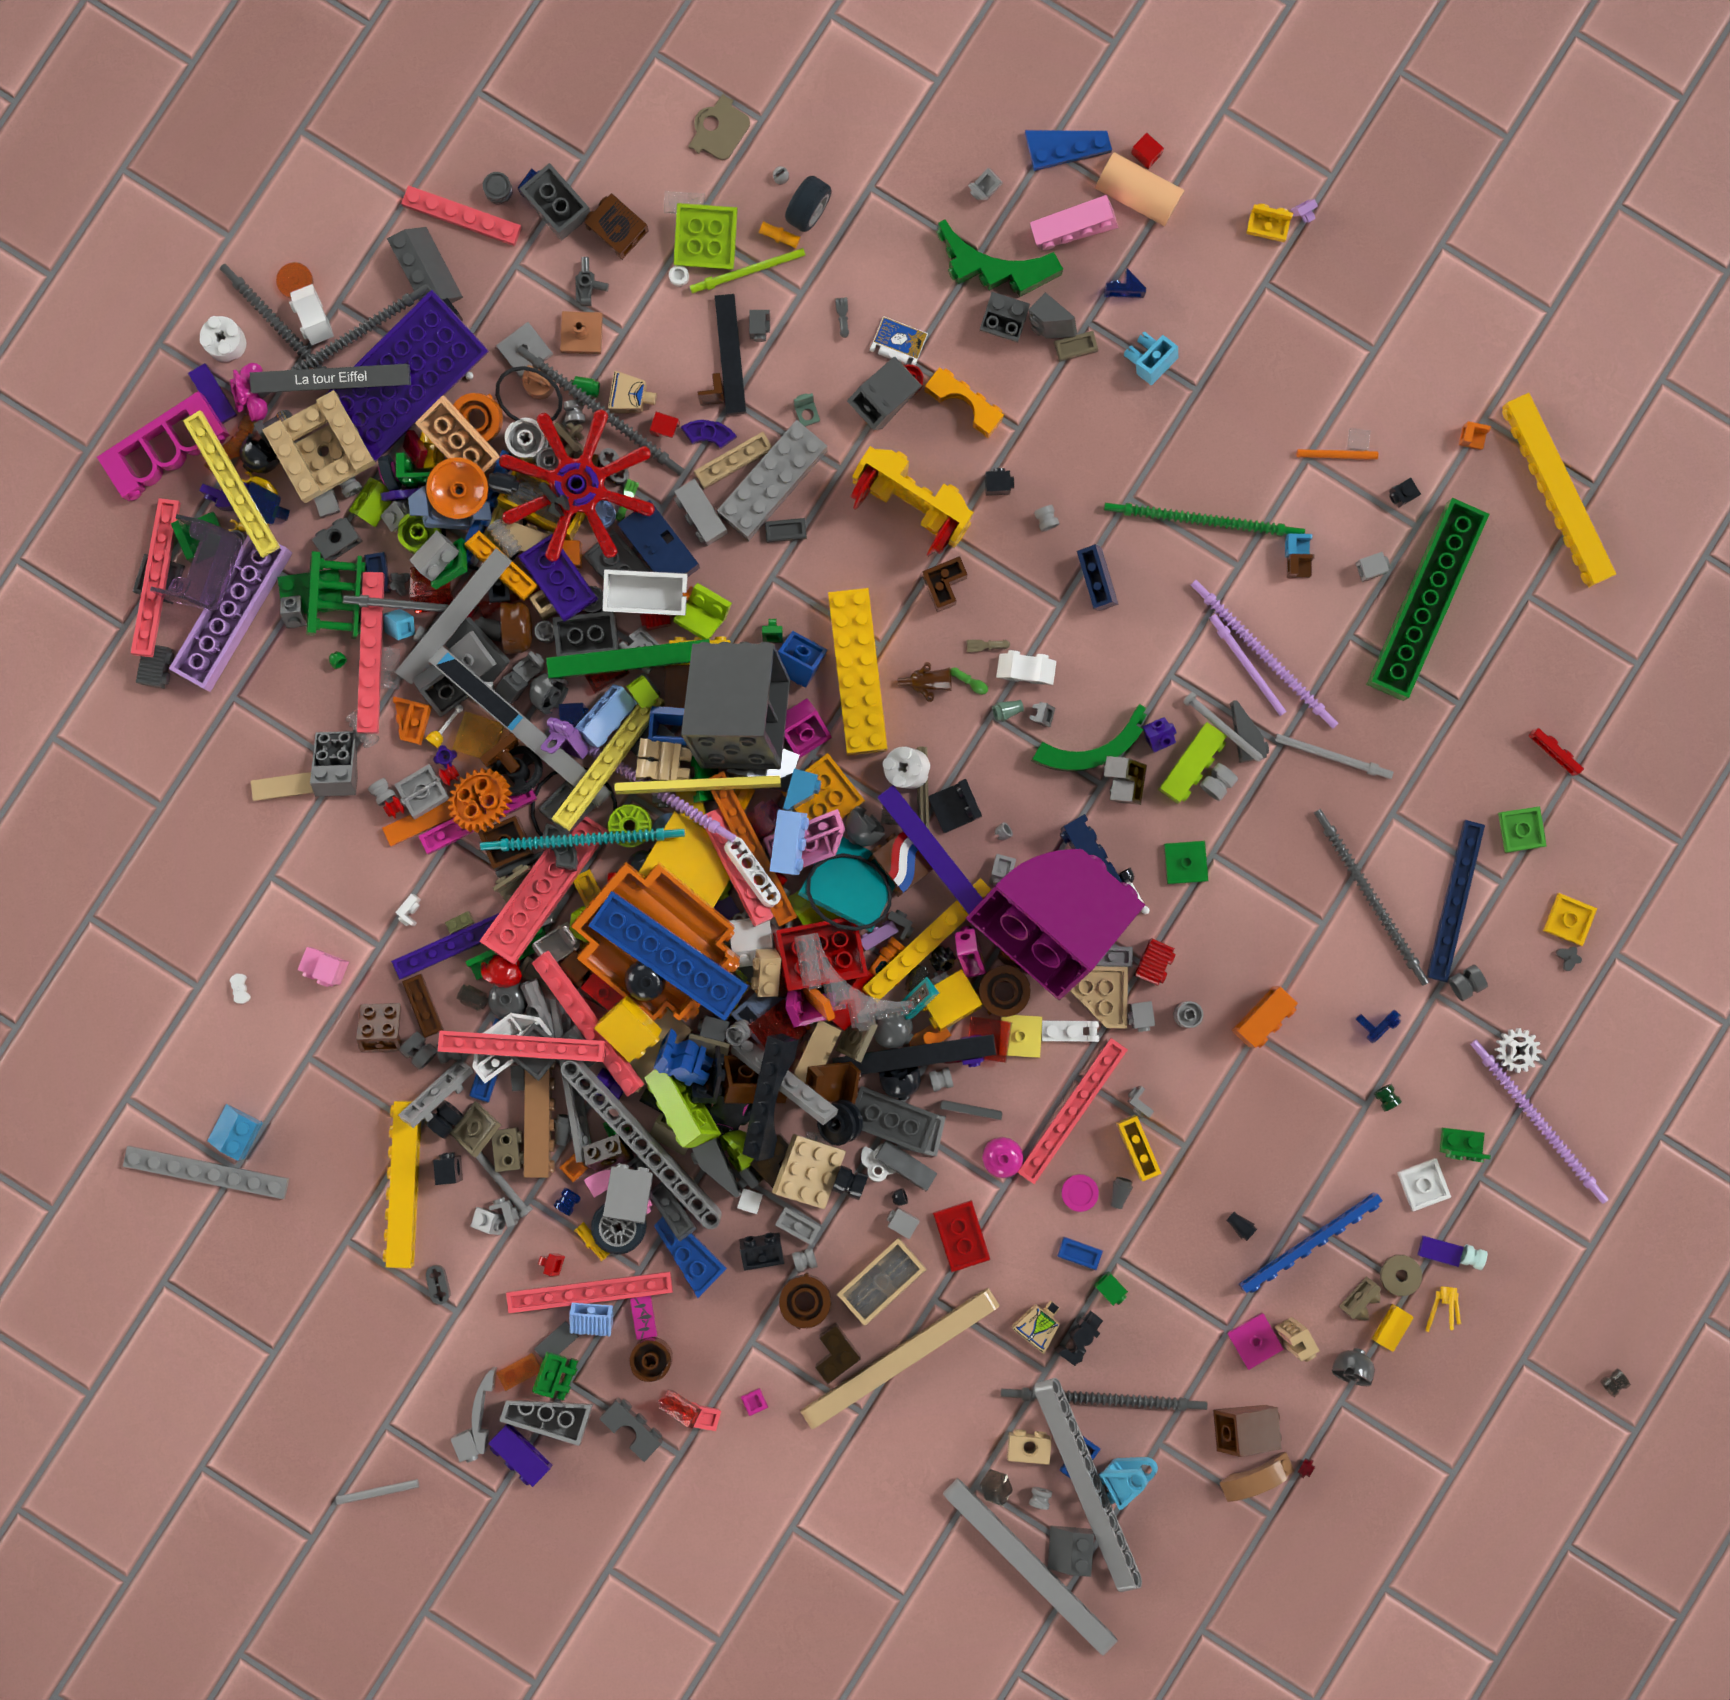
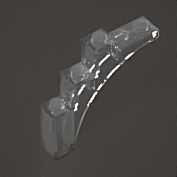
M818 933L794 937L803 986L809 985L810 990L821 988V983H823L825 996L830 1001L834 1011L846 1009V1004H848L852 1028H858V1031L870 1030V1025L876 1024L875 1016H877V1020L889 1018V1013L897 1012V1016L909 1014L910 1009H915L913 1001L895 1002L880 1000L868 996L849 985L829 963L822 949Z

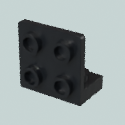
M966 779L928 797L943 833L952 831L982 817Z
M720 1046L715 1047L714 1060L710 1069L706 1071L701 1068V1070L709 1073L706 1083L703 1086L695 1082L690 1085L691 1103L716 1104L718 1096H721V1082L725 1081V1069H722L724 1054H721Z

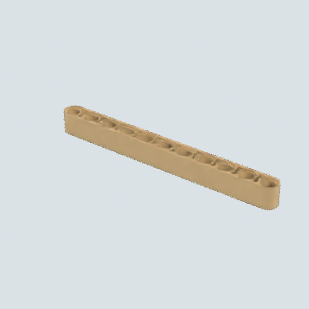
M989 1288L984 1289L807 1405L800 1411L811 1429L818 1427L996 1310L1000 1306Z

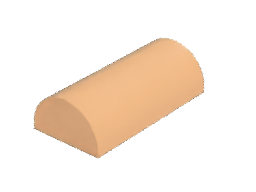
M1115 152L1107 162L1095 187L1098 191L1163 226H1166L1185 191Z
M444 395L415 422L448 459L459 457L471 460L482 469L484 474L501 457Z

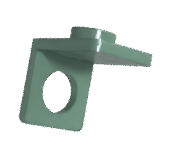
M813 393L802 394L794 399V407L801 424L808 426L820 421ZM809 409L814 413L811 420L803 419L802 413L804 410Z

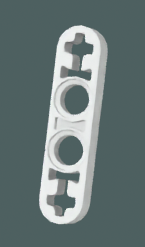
M736 837L734 842L728 840L724 846L726 854L760 902L765 907H774L781 898L779 890L741 838ZM737 844L739 846L737 849H731L732 845ZM743 852L744 854L738 859L737 856ZM742 859H748L751 862V868H744L742 866ZM754 876H761L763 885H756L753 879ZM767 885L768 888L761 892V890ZM772 894L774 898L768 900L766 897Z

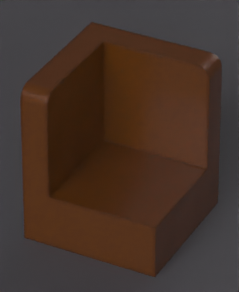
M1290 554L1287 557V577L1310 578L1312 576L1314 554Z

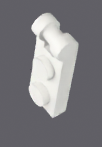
M1042 1021V1041L1099 1042V1035H1097L1099 1021ZM1083 1027H1089V1035H1083Z

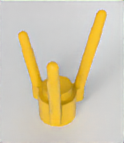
M1441 1286L1440 1291H1436L1435 1301L1425 1329L1426 1332L1430 1330L1440 1299H1442L1443 1304H1449L1450 1330L1454 1329V1308L1457 1324H1461L1457 1288Z

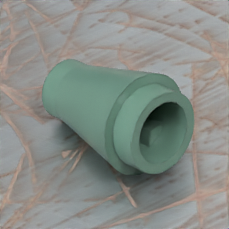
M1021 700L997 702L996 705L992 706L993 715L996 721L1001 720L1003 722L1023 712V703Z

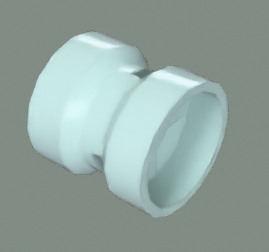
M1466 1244L1460 1263L1466 1266L1470 1264L1473 1268L1481 1271L1486 1264L1488 1253L1482 1249L1476 1250L1473 1246Z

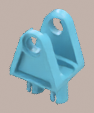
M1149 1457L1113 1459L1103 1472L1098 1473L1102 1484H1106L1109 1490L1107 1496L1110 1503H1116L1119 1510L1126 1507L1145 1489L1148 1482L1156 1475L1158 1466ZM1142 1465H1150L1152 1468L1151 1473H1145L1142 1470Z

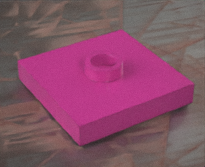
M1263 1313L1227 1332L1248 1370L1284 1350Z

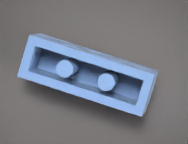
M613 684L575 728L578 729L583 736L582 738L590 746L598 748L607 741V737L612 731L619 728L620 722L630 715L637 702L622 686Z
M778 810L770 864L771 872L799 875L800 871H802V851L806 847L804 836L805 830L809 826L807 813Z

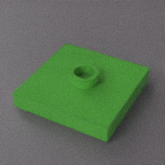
M1540 806L1498 813L1505 853L1547 847Z

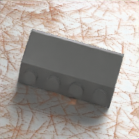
M427 227L404 229L387 238L414 291L427 284L430 290H434L442 300L448 298L451 303H454L463 298ZM426 294L418 298V300L420 301Z

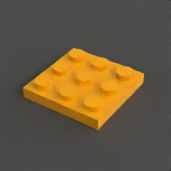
M827 753L805 770L806 772L818 775V780L821 781L819 794H814L813 799L795 808V811L807 813V818L811 820L838 809L841 819H843L856 806L864 803L865 800ZM780 791L786 798L787 793Z

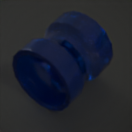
M564 1187L561 1192L562 1197L557 1199L553 1206L570 1216L574 1211L573 1207L580 1202L581 1197Z

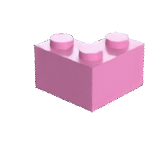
M306 947L298 970L303 972L302 976L313 980L316 978V983L333 987V985L341 984L349 962L315 948Z

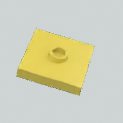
M1023 1015L1001 1016L999 1055L1040 1058L1042 1017Z

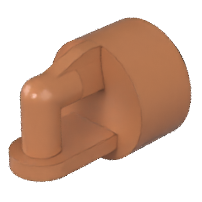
M524 371L523 386L532 398L542 400L548 398L553 393L555 388L547 379L537 373Z

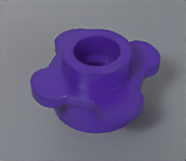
M441 745L433 761L436 764L444 765V768L447 769V764L450 767L452 766V761L457 757V752L447 749L445 745Z

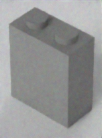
M617 1164L616 1167L611 1166L603 1217L645 1224L653 1173L649 1172L648 1168L643 1167L631 1170L628 1165Z

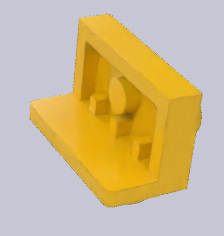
M1254 204L1250 213L1246 234L1285 243L1293 213L1284 208L1273 209L1269 208L1266 204Z

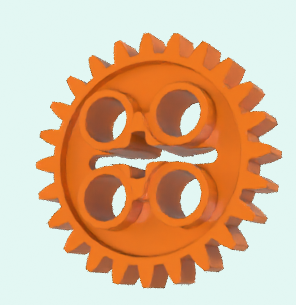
M481 768L480 772L474 769L473 775L466 772V779L460 777L461 783H454V786L457 788L456 791H450L454 796L448 799L452 803L448 806V809L452 811L449 815L454 818L453 821L463 830L466 829L468 832L473 830L478 833L481 829L486 832L487 826L492 829L494 828L493 823L495 821L499 824L501 823L499 820L500 816L506 817L503 813L504 810H510L506 803L512 802L507 797L512 794L508 789L510 785L497 771L494 772L490 768L487 771Z

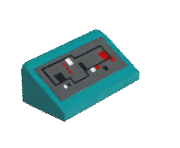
M928 977L919 983L900 1002L906 1020L914 1018L939 994Z

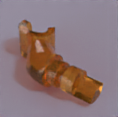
M244 413L238 426L239 432L236 431L235 435L222 445L230 460L240 456L239 448L242 442L254 430V423L256 422H252L248 414ZM205 462V464H204L203 466L206 467L208 470L211 471V469H210V467L208 466L207 462Z

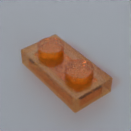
M534 1352L497 1371L496 1374L503 1388L507 1391L538 1374L541 1365Z

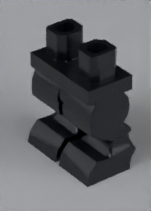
M1091 1310L1084 1319L1079 1317L1076 1321L1078 1324L1069 1331L1073 1347L1067 1348L1062 1344L1054 1348L1059 1355L1074 1366L1083 1361V1356L1086 1352L1084 1347L1093 1342L1094 1336L1097 1338L1100 1335L1097 1329L1103 1320Z

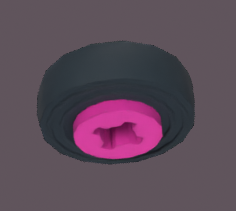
M390 455L380 457L378 459V470L384 485L389 491L401 489L402 483L396 477V462Z

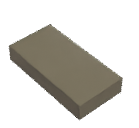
M1093 331L1054 341L1059 362L1098 352Z

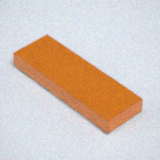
M815 987L801 989L803 990L805 1000L827 1021L835 1019L830 1001Z

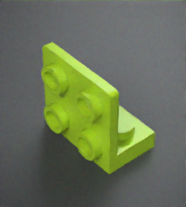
M697 583L693 587L689 601L686 603V615H676L673 622L703 640L710 639L725 621L732 603Z

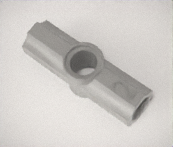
M537 978L525 981L520 987L528 1004L526 1008L527 1015L540 1017L552 1033L550 1036L556 1038L549 999L544 997Z

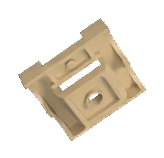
M334 390L317 399V403L284 421L279 420L262 429L304 503L309 502L376 464ZM329 422V425H327L326 427L316 431L315 433L307 436L306 438L298 441L297 443L294 442L298 438L308 434L309 432ZM328 447V455L324 457L320 456V448Z

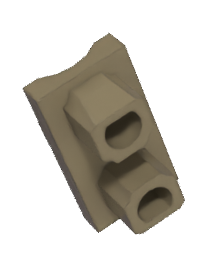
M556 422L554 426L560 440L565 439L568 443L564 447L567 455L572 458L574 457V452L583 453L584 447L575 438L577 437L580 441L584 439V436L581 434L583 426L581 424L574 426L570 422L567 425L570 429L569 432L562 423Z

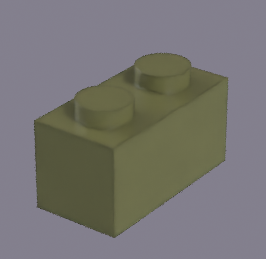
M470 911L445 922L450 934L475 923Z

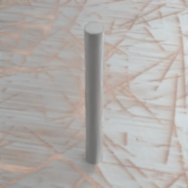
M416 1479L337 1496L336 1503L340 1505L419 1488V1481Z

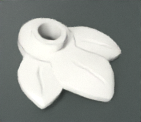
M883 1143L875 1151L864 1147L861 1152V1162L868 1169V1177L874 1182H881L887 1175L896 1173L875 1158ZM880 1168L882 1173L877 1175L874 1169Z

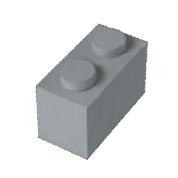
M436 530L413 555L410 561L422 575L433 581L445 569L446 565L458 555L459 551L448 538Z

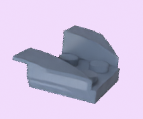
M424 486L408 498L410 516H423L425 527L466 530L472 526L474 520L491 521L490 505L487 501L473 516L465 519H451L441 515L433 508ZM456 490L457 494H461L463 492V490Z

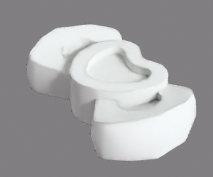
M236 973L229 980L233 989L234 1002L244 1004L251 998L246 992L247 986L244 984L247 977L244 974Z

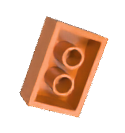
M1273 986L1231 1031L1248 1047L1261 1048L1268 1041L1267 1036L1281 1028L1283 1025L1281 1021L1286 1017L1290 1018L1297 1009L1295 1007L1298 1003L1281 986Z

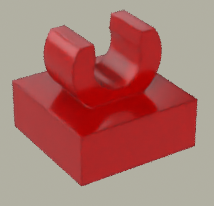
M549 1253L548 1257L540 1256L538 1264L545 1267L543 1274L559 1276L565 1256L556 1253Z

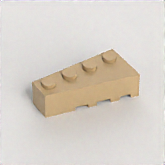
M824 1021L814 1022L809 1031L812 1036L809 1041L805 1040L800 1050L803 1052L800 1060L796 1059L791 1069L795 1071L793 1075L805 1083L809 1066L825 1065L842 1030Z

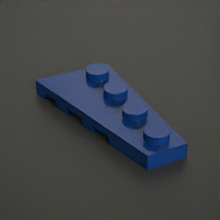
M663 1216L654 1225L695 1295L699 1298L727 1267L693 1233L679 1241Z

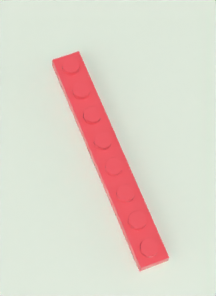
M158 499L131 647L132 655L153 657L175 538V532L171 523L178 520L181 505L177 500Z
M363 572L362 595L384 599L385 574L383 572ZM379 606L361 608L357 733L379 734L383 607Z
M549 950L533 961L531 964L585 1039L605 1041L603 1064L625 1095L628 1097L645 1085L631 1064L594 1029L599 1020Z
M439 1031L438 1052L604 1062L605 1041Z
M1112 1038L1108 1040L1017 1173L1031 1183H1036L1128 1049Z
M671 1271L510 1291L506 1293L508 1313L571 1306L572 1303L587 1304L673 1293Z

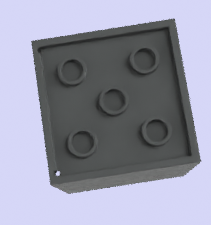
M700 642L699 644H692L681 736L701 769H781L790 678L774 644L769 642H761L760 644H751L749 642H741L740 644Z

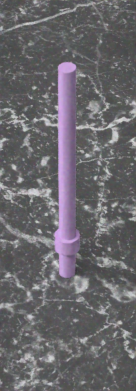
M1216 614L1212 615L1209 619L1218 630L1217 634L1220 638L1226 641L1279 716L1286 713L1287 711L1231 636V631L1227 625L1224 626Z

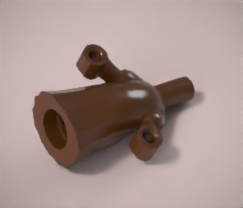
M926 662L920 670L914 671L910 677L898 678V686L911 685L916 692H921L928 702H932L934 694L926 689L952 691L951 670L949 667L930 671L931 664Z

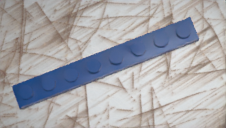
M1372 1193L1240 1282V1287L1245 1293L1257 1291L1261 1287L1260 1284L1262 1282L1273 1280L1278 1276L1277 1272L1282 1269L1287 1270L1295 1264L1294 1261L1299 1257L1303 1259L1312 1253L1311 1249L1314 1247L1325 1245L1329 1241L1328 1238L1333 1234L1337 1236L1346 1230L1345 1226L1348 1224L1359 1222L1363 1218L1361 1215L1367 1211L1371 1213L1380 1207L1379 1203L1383 1200L1379 1194Z

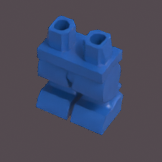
M671 1028L662 1039L654 1069L659 1073H666L668 1076L674 1075L676 1079L688 1086L693 1082L703 1086L708 1080L709 1073L701 1070V1068L708 1071L714 1059L705 1055L707 1048L703 1046L699 1048L691 1040L678 1044L675 1043L677 1034Z

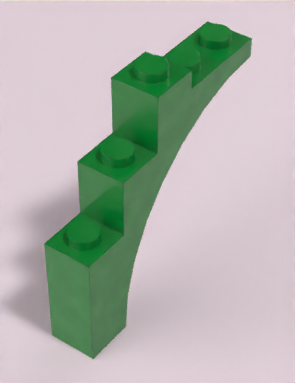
M945 219L938 222L937 236L941 242H945L947 255L950 259H953L950 261L948 273L952 280L956 279L958 285L980 274L978 277L983 287L987 286L989 291L1010 280L1009 285L1014 293L1017 292L1019 297L1060 277L1063 273V267L1054 252L1040 258L1024 261H1008L993 258L978 252L966 244L952 230Z

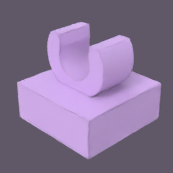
M1315 199L1306 200L1292 208L1291 211L1294 217L1301 216L1304 223H1309L1316 219L1312 210L1318 207Z

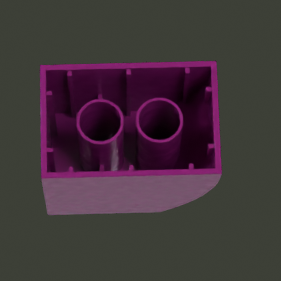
M1065 849L1033 857L1018 865L996 884L966 919L1056 999L1060 1000L1095 968L1143 909L1145 904L1138 899V894L1131 885L1119 882L1107 871L1105 863L1099 857L1088 855L1083 849Z

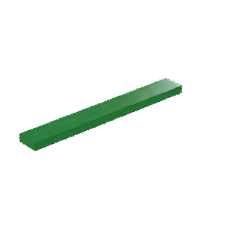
M705 639L546 658L548 678H563L690 663L692 644H699L700 642L710 643V640Z

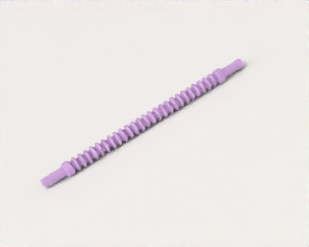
M1197 580L1191 584L1205 599L1204 603L1207 606L1211 605V610L1215 609V614L1219 613V618H1224L1223 622H1228L1227 626L1230 625L1232 627L1231 630H1235V634H1239V638H1243V642H1247V646H1251V650H1255V654H1259V658H1263L1264 663L1267 662L1268 667L1271 666L1272 671L1275 670L1277 672L1276 675H1280V679H1284V683H1288V687H1292V691L1297 692L1296 696H1301L1300 700H1305L1304 704H1309L1308 708H1313L1312 712L1315 715L1319 714L1332 729L1339 724L1325 710V706L1322 703H1318V699H1314V695H1310V691H1306V687H1302L1301 682H1297L1298 678L1294 679V674L1290 675V670L1286 671V666L1282 667L1281 662H1277V658L1272 657L1273 653L1269 654V649L1265 650V645L1261 646V641L1257 642V637H1252L1253 633H1248L1249 629H1244L1245 625H1240L1241 621H1237V617H1233V613H1229V609H1225L1224 604L1221 605L1220 600L1217 601V597L1213 593L1210 594Z
M584 741L590 750L588 755L596 759L602 752V749L590 746ZM621 762L615 770L621 776L625 775V778H629L631 782L652 781L651 779L647 780V777L645 780H636V771L633 768H629L628 765L624 766V762ZM670 792L652 793L653 796L657 795L658 799L662 798V802L666 801L667 805L671 804L672 808L676 807V810H680L681 814L685 813L686 817L690 816L691 820L694 819V822H699V825L704 824V828H708L713 834L717 833L730 842H734L736 839V835L720 826V822L712 821V817L708 818L707 814L703 815L702 811L698 812L697 808L694 809L692 805L689 806L688 802L684 803V800H680L678 796L675 797V794L670 795Z

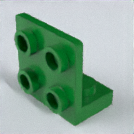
M396 453V477L403 486L409 489H416L418 486L427 485V479L431 472L415 473V466L406 454Z
M210 512L186 524L181 523L179 520L171 523L186 560L193 565L229 549L225 543L226 536L214 512Z
M1442 1127L1439 1152L1446 1153L1445 1157L1463 1160L1464 1156H1466V1160L1484 1163V1159H1491V1155L1483 1153L1484 1132Z

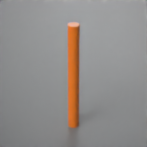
M1297 449V457L1378 459L1379 455L1378 451Z

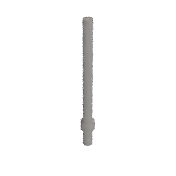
M1277 734L1275 737V742L1367 771V774L1373 776L1379 775L1392 779L1394 773L1379 767L1378 764L1372 762L1369 764Z

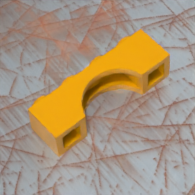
M939 367L925 385L924 391L940 403L951 398L965 401L971 407L974 414L972 427L988 439L1003 420V411L997 405H990L982 394L978 392L975 394L970 390V386L966 382L956 380L954 374L948 369L943 370Z

